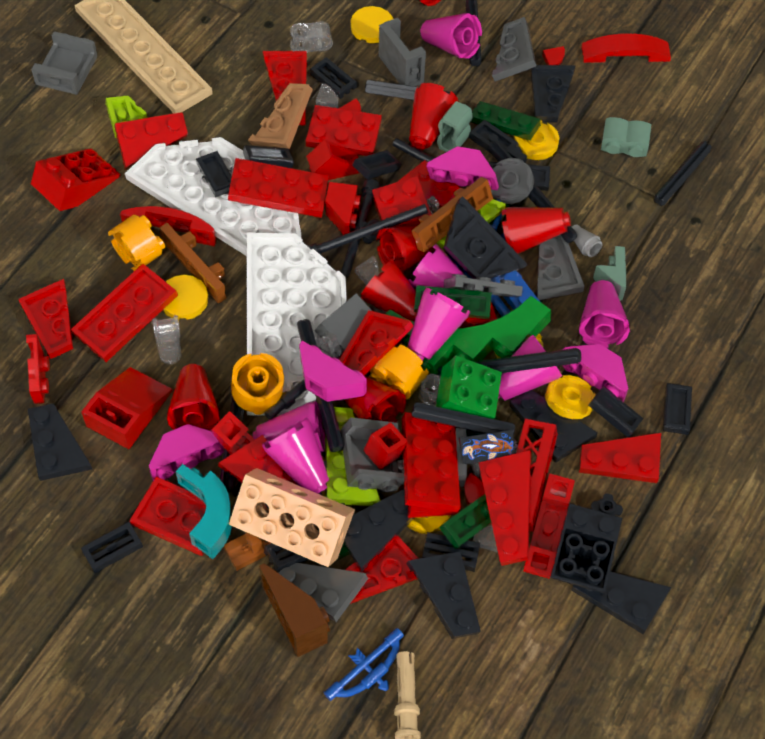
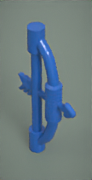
M396 628L366 658L358 648L355 655H348L357 666L339 682L336 681L323 692L326 698L332 701L335 697H349L369 689L376 682L379 684L378 688L380 690L388 691V681H383L381 677L388 672L399 651V640L404 637L401 630ZM389 646L392 647L384 663H380L373 670L369 664ZM365 668L369 674L361 680V683L348 690H344L343 687Z

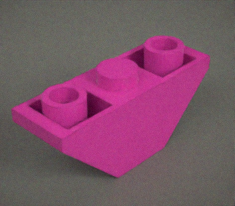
M457 146L429 161L427 164L430 179L437 182L446 181L456 183L459 186H470L480 177L488 179L491 190L498 191L499 186L496 174L480 150Z
M301 341L299 344L300 359L305 387L308 391L327 402L361 397L366 394L367 379L361 372L351 370L343 365L339 359L331 358L324 354L317 346Z
M601 344L564 348H578L582 354L580 363L562 365L565 370L575 373L588 382L590 386H594L599 390L604 386L624 402L628 385L620 356Z
M189 424L165 433L149 464L153 481L155 477L163 480L168 479L176 473V470L182 464L191 469L204 460L215 459L224 452V447L211 431Z

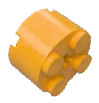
M132 215L108 232L109 236L113 235L114 237L111 241L114 249L126 264L131 262L134 265L131 268L134 271L142 264L147 265L162 254V249L165 248L162 239L159 236H155L150 229L152 227L151 223L144 215L141 217Z
M400 344L398 348L393 347L370 370L371 374L368 377L398 389L405 395L406 399H409L428 376V370L426 368L423 371L421 367L423 361L409 348Z
M251 353L243 356L236 362L232 372L231 394L241 408L256 415H261L280 400L284 387V373L282 365L276 358L266 353H260V355H252Z

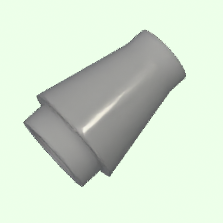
M577 224L572 226L577 233V238L573 241L581 253L589 257L597 255L603 245L600 237L581 228Z

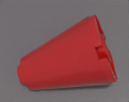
M422 83L419 88L417 86L414 93L409 140L412 146L419 150L431 147L440 134L438 128L439 121L454 102L458 101L457 96L452 91L449 95L443 91L445 87L438 84Z
M507 207L502 209V215L506 214L507 221L502 222L505 240L517 254L567 232V226H571L569 212H564L563 208Z
M417 226L386 227L379 230L377 234V239H380V246L377 247V252L381 263L384 266L388 262L393 261L403 273L422 261L428 252L434 253L436 250L433 246L426 252L418 250L412 230Z
M390 261L381 268L383 272L378 276L375 275L361 293V299L385 313L392 310L405 319L415 322L417 312H414L416 290L398 265Z
M197 364L186 365L180 371L167 412L168 424L173 430L189 424L211 431L217 421L219 422L220 413L206 371Z
M364 376L367 379L366 394L361 397L344 399L357 418L394 423L398 422L395 418L399 412L403 414L406 406L405 395L398 389Z

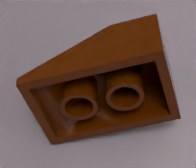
M265 563L260 565L262 587L297 657L327 644V633L330 632L328 622H330L325 608L323 606L318 607L314 598Z

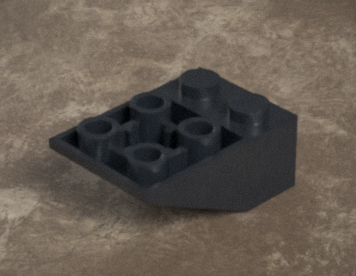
M569 504L551 579L605 593L622 518Z

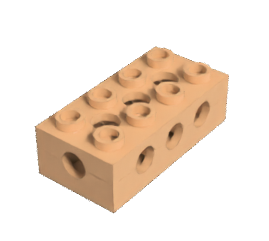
M255 468L245 474L229 525L329 567L338 559L355 509ZM314 524L318 526L319 531L314 527Z

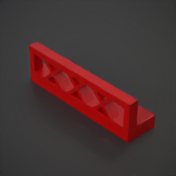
M525 419L516 453L532 450L537 457L536 462L530 467V471H534L531 476L529 531L534 532L558 433L555 424ZM529 428L544 430L542 438L532 443L528 438Z

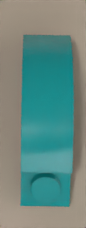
M182 464L176 470L178 484L196 495L206 505L204 516L189 533L191 543L214 559L227 542L232 528L229 525L232 516L229 495L222 481L212 471H209L204 477L197 469H189Z

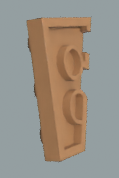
M289 83L275 102L274 111L268 118L264 117L260 123L262 127L256 135L252 134L248 142L254 146L290 149L313 90L309 84Z

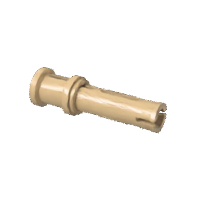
M408 651L396 654L398 705L394 709V715L397 716L398 731L395 732V739L421 738V732L417 728V716L420 714V708L416 704L415 655L411 652L409 656Z

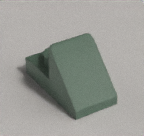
M615 246L613 256L608 258V266L597 265L593 279L595 282L600 280L611 282L620 300H623L626 290L625 247Z

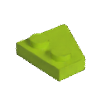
M129 96L106 98V107L115 138H117L114 127L115 123L147 118V113L141 107H138Z

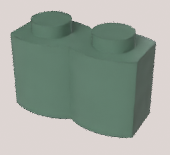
M455 101L439 121L440 135L437 139L439 149L448 152L457 146L461 147L469 137L471 132L469 123L472 120V110L466 104Z
M616 117L606 118L601 150L610 154L625 153L632 157L647 156L651 124L644 121H627Z

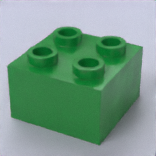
M454 356L442 367L436 407L495 419L502 372L465 358Z

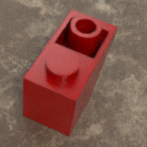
M329 182L325 200L326 215L344 235L356 227L357 214H355V209H360L361 195H357V185Z

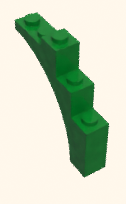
M530 296L518 308L499 319L479 326L458 328L430 360L424 358L421 367L423 371L427 368L428 372L436 376L438 368L444 366L454 356H459L473 362L482 361L493 349L500 358L511 357L531 335L537 337L551 321V309ZM392 310L386 313V315L405 319ZM412 329L402 338L406 347L408 346Z

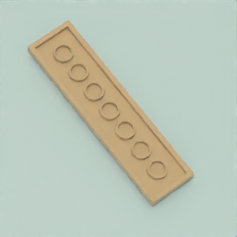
M83 0L75 5L76 12L173 113L183 112L213 94L212 88L125 0Z

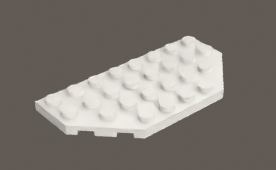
M221 137L212 138L210 142L198 143V140L181 141L179 145L166 146L165 143L155 144L125 173L128 181L170 208L190 213L210 224L214 228L217 238L247 256V233H295L301 238L298 213L229 201V192L218 197L214 196L196 164V158L218 151L231 175L233 174L235 159L246 160L243 150Z
M247 233V354L260 355V353H266L276 358L283 368V393L285 391L289 392L304 379L299 348L301 339L297 328L299 320H310L317 347L324 354L331 357L339 350L326 334L320 338L314 330L346 302V277L340 271L336 272L329 266L325 258L314 249L311 250L303 243V239L295 233ZM306 390L295 399V404L289 409H283L277 415H282L306 403L314 402L316 400L315 394ZM247 411V415H256L253 412Z

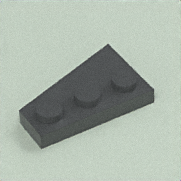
M525 17L504 24L500 40L501 49L496 57L497 66L492 73L494 81L536 67L528 23Z
M558 235L539 244L537 298L544 300L583 292L585 286L570 246L562 236Z
M452 274V278L444 279L443 288L489 292L496 296L515 298L522 296L523 286H516L515 281L500 280V283L491 282V278L476 277V279L467 278V275Z
M295 563L278 572L314 598L318 607L323 606L329 619L335 622L338 621L368 580L366 573Z

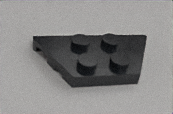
M463 196L457 200L443 248L473 279H476V277H498L528 265Z

